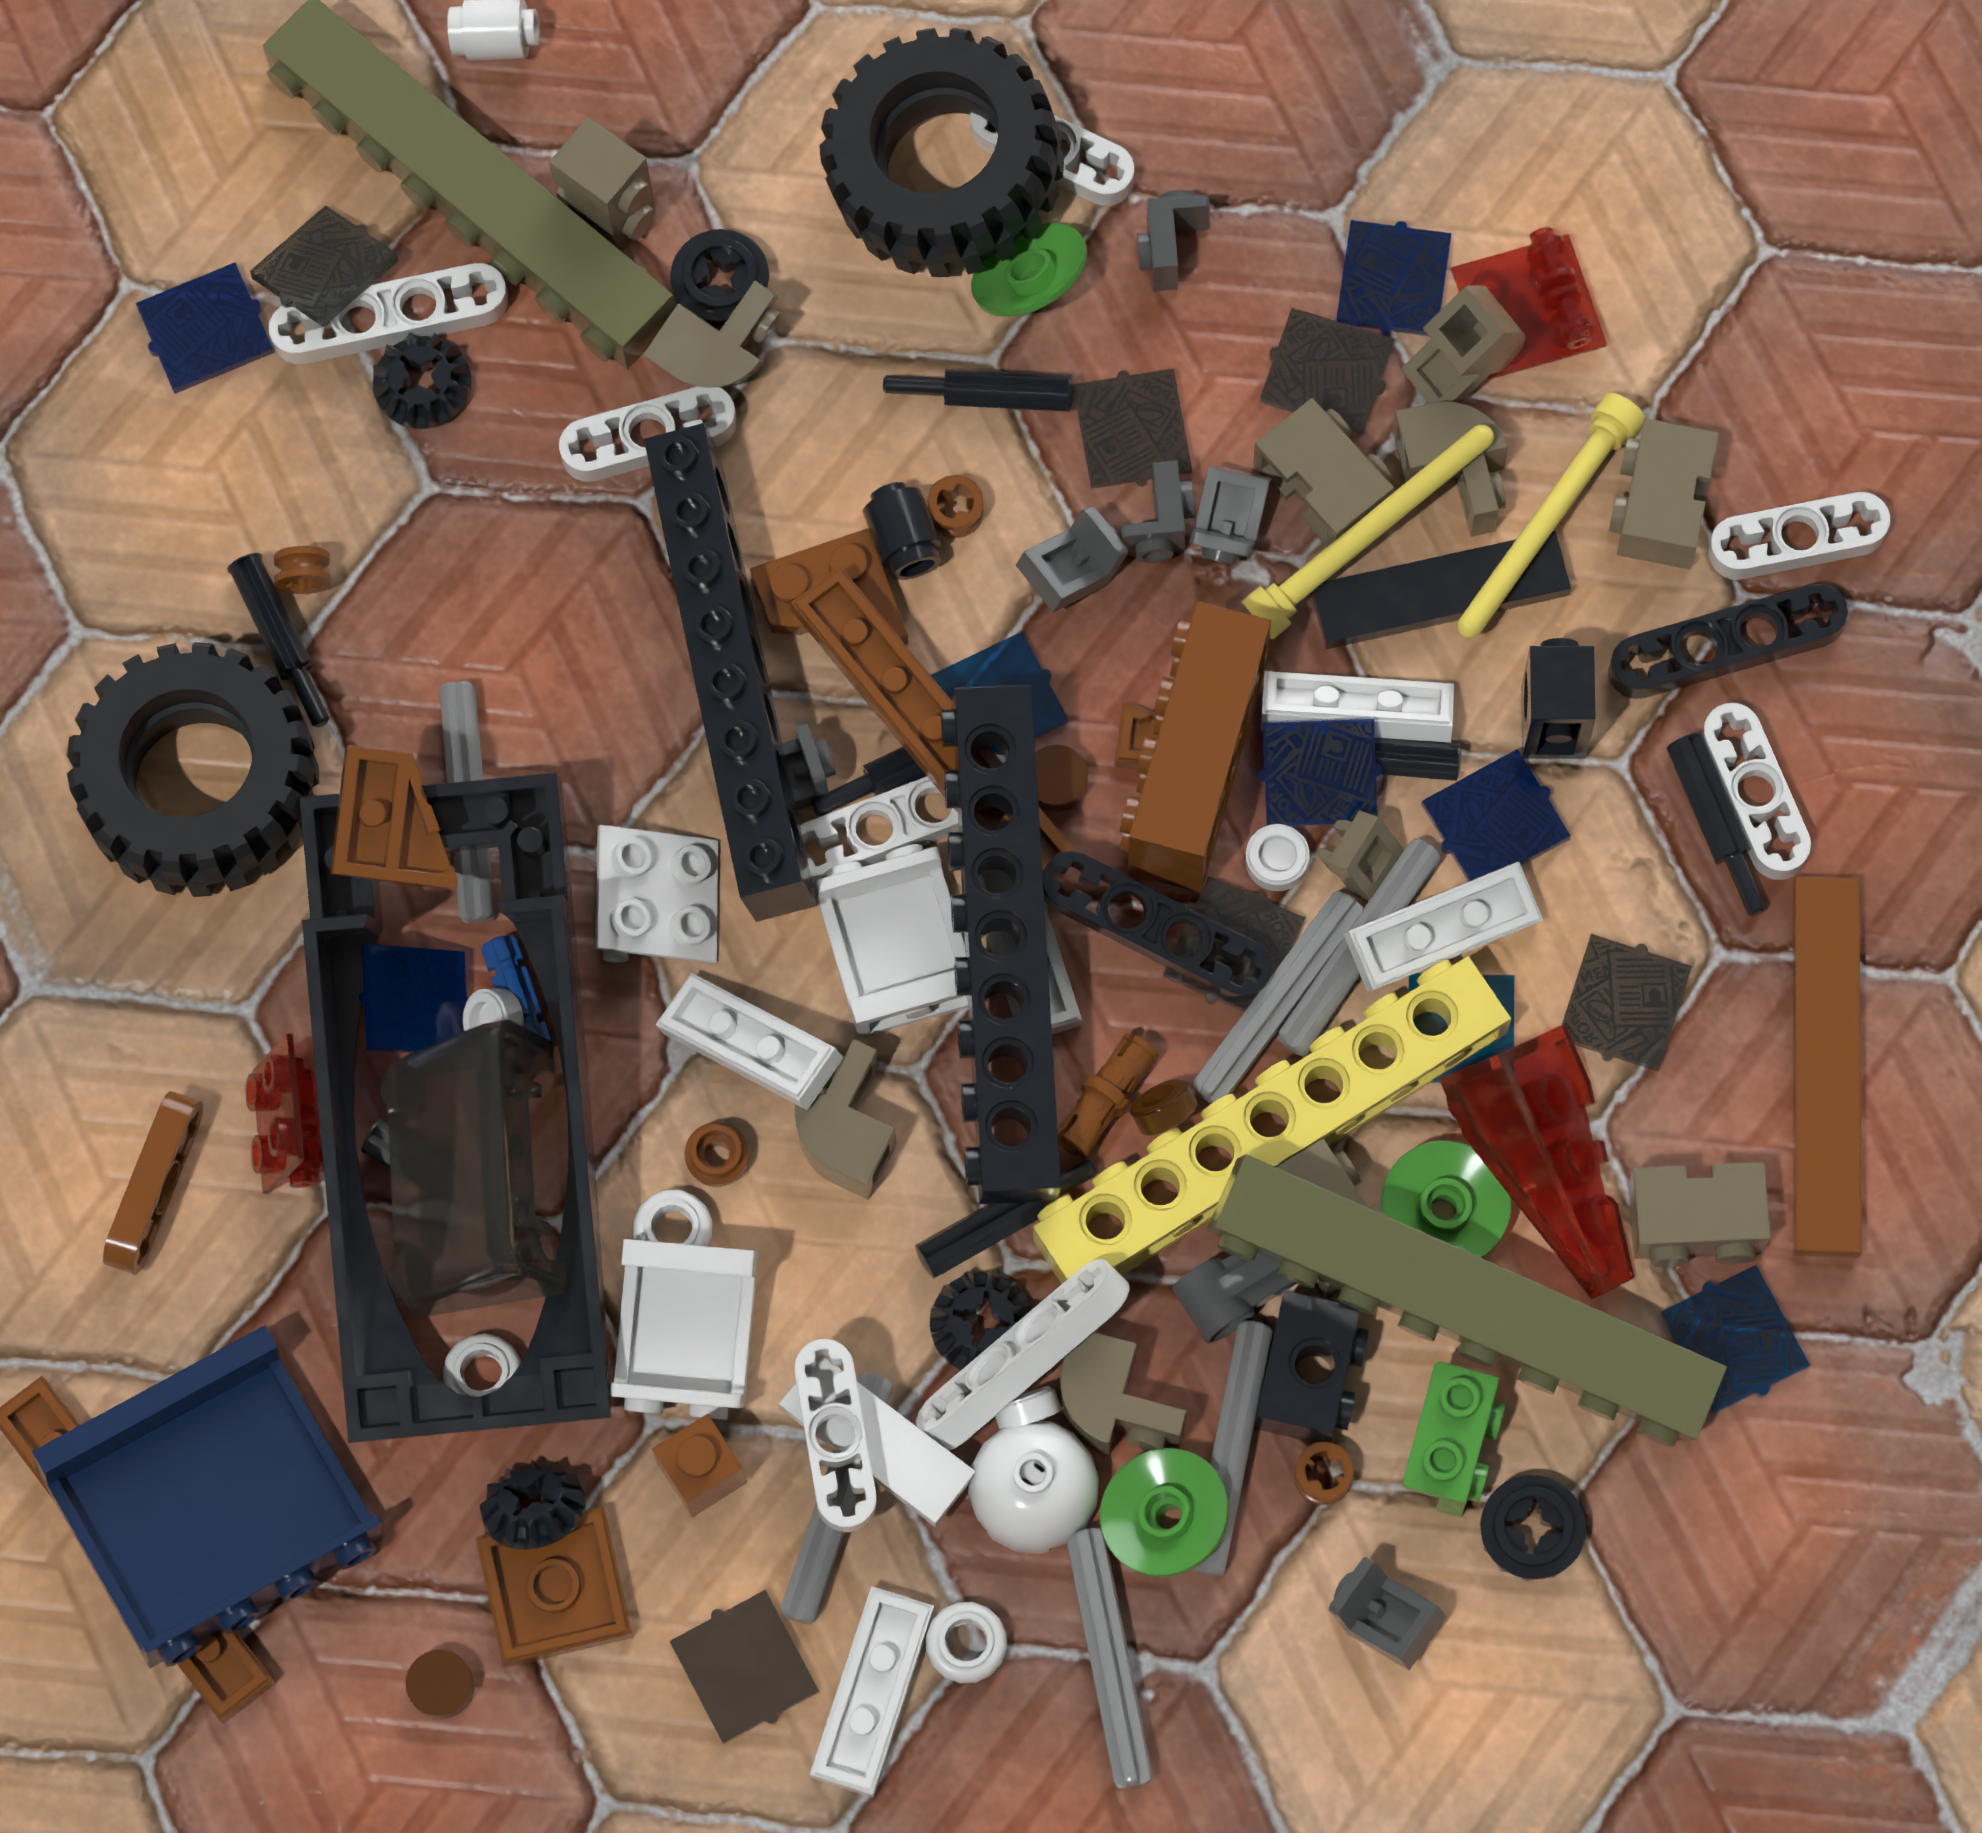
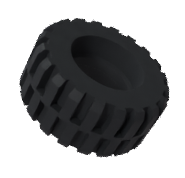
M935 28L917 30V40L902 44L900 37L897 36L882 43L886 52L873 59L870 54L863 56L853 65L857 76L852 82L846 78L841 79L832 94L838 109H827L821 125V130L826 138L819 145L821 164L827 174L825 180L846 225L856 239L863 240L871 254L881 261L888 260L891 256L897 269L911 274L917 273L920 265L927 266L931 277H950L952 275V267L964 266L969 275L985 270L983 260L997 254L1003 262L1018 252L1014 242L1023 235L1028 240H1032L1043 227L1038 214L1039 211H1052L1059 196L1054 181H1059L1063 178L1064 158L1060 149L1063 142L1048 97L1040 80L1034 79L1030 66L1018 54H1010L1008 56L1004 44L989 36L982 37L980 43L977 44L971 30L952 28L949 37H938ZM948 113L968 115L974 113L986 119L997 130V143L988 163L974 178L955 189L939 193H919L900 187L892 182L888 176L890 158L898 142L910 129L926 119Z
M194 642L192 653H180L176 643L157 647L159 657L143 663L140 655L137 654L123 662L127 673L115 681L110 675H106L94 687L99 697V701L95 706L89 703L82 704L75 718L81 734L69 737L66 756L73 766V769L67 773L69 789L77 803L76 809L98 848L110 862L116 861L124 875L139 884L147 878L152 882L156 891L175 895L178 892L180 885L187 886L193 897L212 896V884L226 882L231 892L247 886L244 875L257 867L264 876L280 865L275 852L281 846L293 851L303 837L299 827L301 820L299 797L314 796L312 787L319 784V765L313 752L315 746L299 706L291 692L282 688L278 676L265 665L254 668L249 655L233 648L227 650L225 656L221 657L218 655L213 643ZM212 723L226 726L243 735L249 744L252 754L250 770L240 789L222 806L198 816L173 817L149 809L140 799L136 788L140 765L151 747L166 734L191 724Z

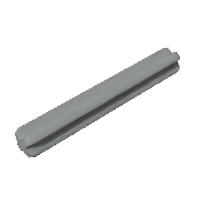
M468 681L445 683L441 686L439 693L447 783L483 780L476 691ZM489 848L453 852L454 868L458 879L456 891L460 918L465 924H479L492 921L495 917Z
M1417 838L1411 840L1350 930L1410 906L1439 864L1440 853L1423 840ZM1345 937L1279 1031L1278 1041L1294 1054L1299 1056L1308 1054L1311 1043L1322 1034L1361 977Z
M1339 891L1334 892L1269 978L1268 982L1194 1079L1192 1087L1201 1098L1209 1103H1213L1234 1091L1344 938L1343 933L1351 929L1363 912V907L1356 899Z
M1241 1321L1237 1328L1210 1465L1219 1474L1227 1490L1229 1520L1223 1539L1216 1550L1202 1564L1192 1569L1203 1575L1222 1576L1226 1569L1272 1338V1328L1261 1322Z
M862 1372L857 1382L888 1405L893 1390L892 1382L881 1375ZM852 1463L844 1467H828L825 1474L827 1475L832 1471L836 1473L838 1494L832 1499H827L829 1507H840L843 1517H850L857 1494L853 1493L848 1474V1468L858 1469ZM817 1502L781 1605L783 1616L803 1624H812L816 1619L845 1533L832 1529L822 1520L818 1512Z
M1083 1529L1077 1531L1067 1541L1114 1784L1119 1789H1132L1150 1783L1153 1774L1108 1547L1101 1529Z

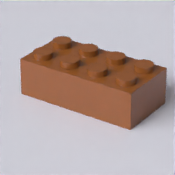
M1197 601L1192 620H1179L1171 649V656H1174L1170 676L1175 677V679L1166 677L1162 679L1154 708V714L1157 717L1153 734L1158 735V737L1146 736L1137 767V773H1140L1136 792L1141 793V796L1129 795L1121 821L1120 832L1123 835L1120 851L1129 853L1128 874L1202 893L1268 662L1270 619Z

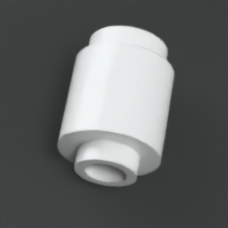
M464 0L463 6L449 8L448 39L453 56L466 55L468 61L526 59L529 54V46H538L539 44L538 13L536 9H527L525 0Z

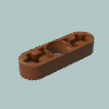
M169 1091L162 1100L107 1236L103 1252V1263L105 1265L137 1275L144 1266L197 1135L203 1114L202 1101L173 1091Z

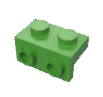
M1441 1361L1435 1363L1403 1478V1487L1439 1498L1436 1511L1462 1517L1467 1500L1480 1502L1489 1464L1477 1461L1484 1437L1496 1440L1506 1402L1494 1399L1499 1377Z

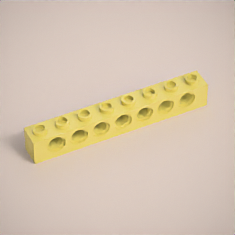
M1467 956L1454 965L1448 959L1433 965L1417 978L1416 981L1419 987L1399 999L1395 993H1390L1380 998L1363 1012L1366 1020L1344 1032L1341 1026L1327 1031L1311 1043L1309 1049L1312 1053L1292 1066L1287 1060H1282L1272 1065L1255 1079L1258 1087L1238 1099L1232 1093L1219 1098L1203 1110L1201 1116L1204 1120L1184 1133L1181 1132L1179 1127L1166 1131L1147 1146L1146 1149L1149 1154L1129 1167L1124 1161L1118 1162L1097 1175L1092 1181L1095 1188L1073 1201L1070 1195H1066L1046 1206L1037 1215L1040 1222L1033 1226V1241L1060 1283L1063 1284L1080 1268L1096 1259H1105L1123 1276L1211 1221L1237 1158L1247 1154L1276 1167L1321 1139H1324L1327 1145L1331 1146L1507 1036L1511 1017L1470 957ZM1433 1012L1440 1015L1446 1021L1448 1028L1439 1035L1429 1036L1421 1033L1415 1027L1413 1020L1421 1013ZM1369 1046H1382L1391 1052L1394 1062L1384 1069H1372L1361 1061L1359 1053ZM1316 1079H1327L1337 1085L1341 1094L1332 1102L1318 1103L1307 1095L1305 1087ZM1270 1112L1279 1115L1287 1127L1278 1136L1264 1137L1252 1128L1251 1121L1261 1113ZM1218 1146L1225 1149L1231 1155L1232 1162L1223 1170L1210 1171L1199 1164L1196 1156L1206 1147ZM1165 1180L1175 1186L1178 1195L1169 1204L1155 1205L1144 1198L1142 1190L1151 1181ZM1099 1214H1111L1122 1222L1124 1228L1116 1237L1104 1240L1093 1236L1089 1232L1087 1225L1093 1217Z

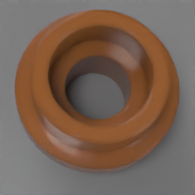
M723 1122L707 1123L697 1128L688 1138L684 1152L685 1162L691 1175L700 1183L712 1187L726 1186L735 1182L745 1172L749 1162L748 1144L743 1134L734 1126ZM715 1146L724 1147L729 1151L728 1160L719 1166L711 1165L705 1160L708 1150Z

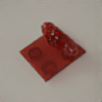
M1543 227L1529 235L1531 244L1528 246L1451 267L1458 293L1465 286H1485L1526 335L1523 347L1512 362L1501 373H1491L1487 377L1488 380L1607 347L1569 234L1564 236L1555 235L1552 227Z
M286 1034L257 1064L246 1080V1104L250 1112H256L258 1133L252 1140L251 1162L254 1172L261 1174L263 1194H269L285 1178H289L290 1187L292 1188L314 1186L316 1184L315 1174L321 1172L318 1139H308L318 1134L317 1126L301 1124V1121L316 1116L315 1107L311 1106L314 1103L312 1071L305 1068L303 1058L295 1057L293 1034Z

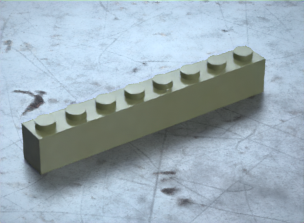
M307 0L262 45L270 67L267 75L282 93L292 99L297 94L313 106L311 109L312 114L326 130L336 136L343 131L357 143L355 146L356 151L369 166L379 173H382L387 168L402 181L400 187L412 202L423 210H427L432 206L447 218L445 221L446 227L462 244L472 248L476 243L492 256L490 258L491 265L501 273L506 281L515 286L522 281L537 294L535 301L550 318L558 323H562L567 319L583 332L580 335L581 340L598 358L608 361L612 357L628 370L647 350L675 309L673 294L320 0Z
M1247 1154L1237 1158L1206 1230L1221 1237L1217 1247L1229 1254L1250 1262H1254L1257 1253L1281 1263L1277 1273L1288 1280L1309 1288H1314L1317 1280L1341 1290L1337 1300L1349 1307L1370 1315H1374L1377 1306L1401 1316L1398 1327L1408 1333L1429 1341H1434L1437 1333L1460 1342L1461 1345L1457 1353L1469 1360L1490 1368H1494L1497 1359L1521 1369L1517 1379L1522 1383L1549 1394H1554L1557 1386L1581 1396L1577 1404L1581 1409L1614 1421L1617 1412L1641 1422L1637 1433L1669 1447H1674L1677 1439L1682 1441L1698 1439L1727 1368L1720 1363Z

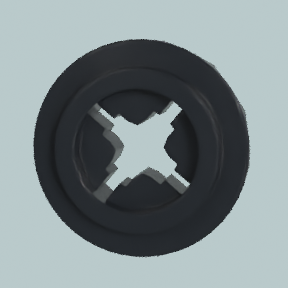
M727 229L705 231L689 239L677 252L672 263L670 275L677 303L683 305L700 318L714 321L719 326L729 319L754 281L767 288L770 280L768 262L761 248L746 235ZM709 260H711L714 267H719L723 273H728L732 270L736 272L730 277L732 285L731 295H728L726 291H722L718 285H713L709 288L705 286L711 281Z
M409 333L405 340L394 346L386 345L384 355L377 365H373L372 390L376 402L388 418L404 427L428 429L440 426L451 420L461 411L470 395L472 381L466 359L457 344L453 346L442 340L436 333L431 336L418 337ZM409 365L412 369L416 368L422 373L430 367L434 369L431 377L438 394L436 395L431 389L426 390L420 385L406 391L411 384L406 366Z
M966 1271L961 1277L947 1285H943L940 1294L931 1308L930 1332L932 1340L940 1355L949 1364L962 1370L1032 1310V1306L1018 1283L1000 1276L995 1271L987 1273H971ZM987 1297L991 1307V1317L1001 1321V1325L1009 1326V1328L999 1326L998 1329L987 1328L984 1337H980L978 1347H974L972 1325L962 1321V1317H957L955 1314L964 1316L965 1313L976 1314L979 1305H983L984 1298Z
M532 1460L526 1471L517 1473L506 1468L502 1483L487 1484V1499L479 1506L484 1527L492 1539L506 1547L528 1550L551 1545L570 1534L584 1515L586 1497L576 1473L566 1474L559 1462L541 1469ZM537 1495L543 1496L544 1502L542 1504L532 1502L526 1509H522L521 1500L533 1501Z
M1525 1475L1513 1478L1499 1486L1491 1494L1484 1506L1480 1520L1484 1551L1498 1565L1501 1572L1510 1573L1522 1578L1526 1582L1536 1579L1554 1578L1575 1562L1583 1547L1586 1536V1521L1582 1507L1575 1495L1556 1480L1539 1475ZM1536 1502L1538 1503L1537 1513L1540 1514V1523L1551 1527L1553 1531H1561V1534L1552 1533L1551 1536H1540L1532 1555L1527 1554L1528 1545H1525V1535L1514 1531V1528L1504 1527V1525L1513 1526L1514 1522H1525L1528 1512H1531L1532 1503Z

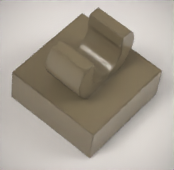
M1359 810L1352 822L1348 820L1336 821L1333 827L1342 838L1335 850L1332 852L1325 848H1319L1316 854L1325 866L1340 878L1353 895L1370 901L1403 853L1404 848L1379 817Z

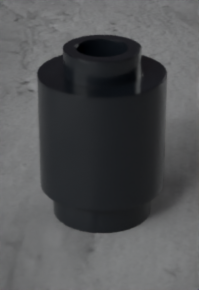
M903 482L890 483L876 489L870 495L871 501L863 508V515L882 566L891 569L892 575L896 580L916 578L936 568L941 562L937 552L941 548V542L922 491L916 487H906V484Z

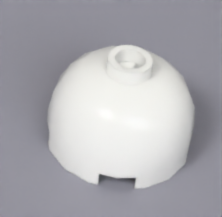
M1036 1421L1017 1427H1002L983 1443L971 1465V1468L976 1472L969 1483L968 1493L976 1519L986 1529L987 1534L992 1540L1015 1552L1042 1554L1049 1552L1051 1548L1066 1544L1077 1531L1086 1529L1097 1508L1099 1477L1092 1454L1074 1433L1053 1422Z

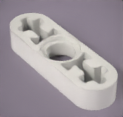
M971 113V133L975 143L984 151L993 154L998 138L997 131L996 133L988 132V121L979 115ZM1054 115L1061 138L1070 146V151L1064 158L1063 178L1059 181H1054L1055 184L1102 206H1112L1124 201L1134 187V162L1130 154L1121 146ZM1081 150H1087V165L1080 163L1079 172L1077 174L1072 173L1079 163ZM1109 164L1116 165L1119 181L1110 178L1106 181L1105 185L1098 184L1096 171L1093 168L1104 171Z
M693 387L579 419L569 424L561 434L559 451L563 466L573 478L584 482H594L647 467L649 462L646 448L638 446L631 440L632 428L642 420L652 419L660 422L665 427L666 433L675 431V423L671 413L675 412L680 413L683 428L703 423L702 420L696 419L699 418V408L704 405H710L714 413H720L716 416L717 425L707 429L716 446H721L732 437L736 429L737 420L733 400L720 387ZM618 428L625 452L620 455L616 453L611 430ZM591 438L593 445L599 447L596 449L597 459L585 462L583 455L576 453L580 451L579 442Z
M1855 492L1733 516L1721 521L1714 529L1708 547V558L1711 566L1721 576L1728 579L1741 580L1863 556L1874 552L1882 545L1890 525V513L1885 503L1879 497L1867 492ZM1852 512H1860L1864 521L1874 520L1867 536H1860L1856 527L1841 528L1836 531L1833 539L1834 543H1828L1829 526L1825 516L1831 517L1830 529L1849 524ZM1791 522H1804L1815 531L1817 541L1811 548L1806 550L1792 549L1782 539V528ZM1763 529H1770L1769 546L1773 553L1772 556L1767 555V543L1750 547L1745 560H1737L1734 551H1723V549L1727 548L1730 536H1738L1742 545L1760 543L1764 534Z
M1722 704L1713 709L1706 718L1702 737L1751 850L1748 851L1754 867L1767 878L1774 880L1789 879L1798 874L1806 863L1811 849L1809 833L1756 714L1742 704ZM1729 722L1733 730L1744 728L1746 731L1740 742V750L1745 762L1738 765L1733 771H1729L1727 768L1734 766L1737 759L1732 743L1729 740H1717L1722 723ZM1754 755L1759 757V759L1750 760ZM1750 776L1762 777L1772 786L1774 797L1764 806L1748 805L1739 796L1738 784L1744 778ZM1779 811H1782L1784 816H1778L1775 821L1774 828L1783 843L1793 841L1795 844L1791 850L1789 861H1783L1778 853L1768 855L1765 851L1768 849L1772 839L1766 821L1775 816ZM1763 822L1757 828H1754L1752 823Z
M819 1339L804 1346L795 1361V1379L819 1515L829 1527L840 1532H853L867 1525L876 1510V1490L852 1356L842 1344L830 1339ZM828 1355L831 1365H842L844 1371L838 1372L833 1376L835 1398L839 1400L848 1395L851 1401L850 1405L830 1403L815 1411L810 1410V1401L823 1403L820 1381L817 1377L807 1378L805 1374L806 1371L815 1368L816 1357ZM842 1418L852 1425L855 1431V1439L852 1445L844 1452L830 1453L819 1446L816 1440V1432L825 1420ZM859 1459L862 1469L848 1468V1474L853 1493H864L866 1501H860L856 1504L855 1515L843 1517L840 1507H829L827 1499H832L838 1494L836 1473L832 1471L822 1476L820 1466L844 1467Z

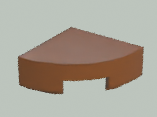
M1122 703L1115 767L1137 770L1146 736L1158 737V735L1153 734L1156 720L1152 717V714L1139 706Z

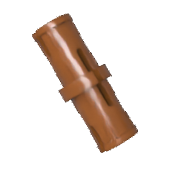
M1125 1033L1112 1055L1096 1076L1089 1075L1081 1085L1083 1094L1057 1128L1058 1144L1064 1150L1074 1156L1078 1155L1080 1159H1086L1116 1116L1121 1117L1130 1107L1128 1099L1134 1092L1135 1087L1159 1058L1157 1051L1150 1044L1136 1035L1133 1037L1131 1033Z

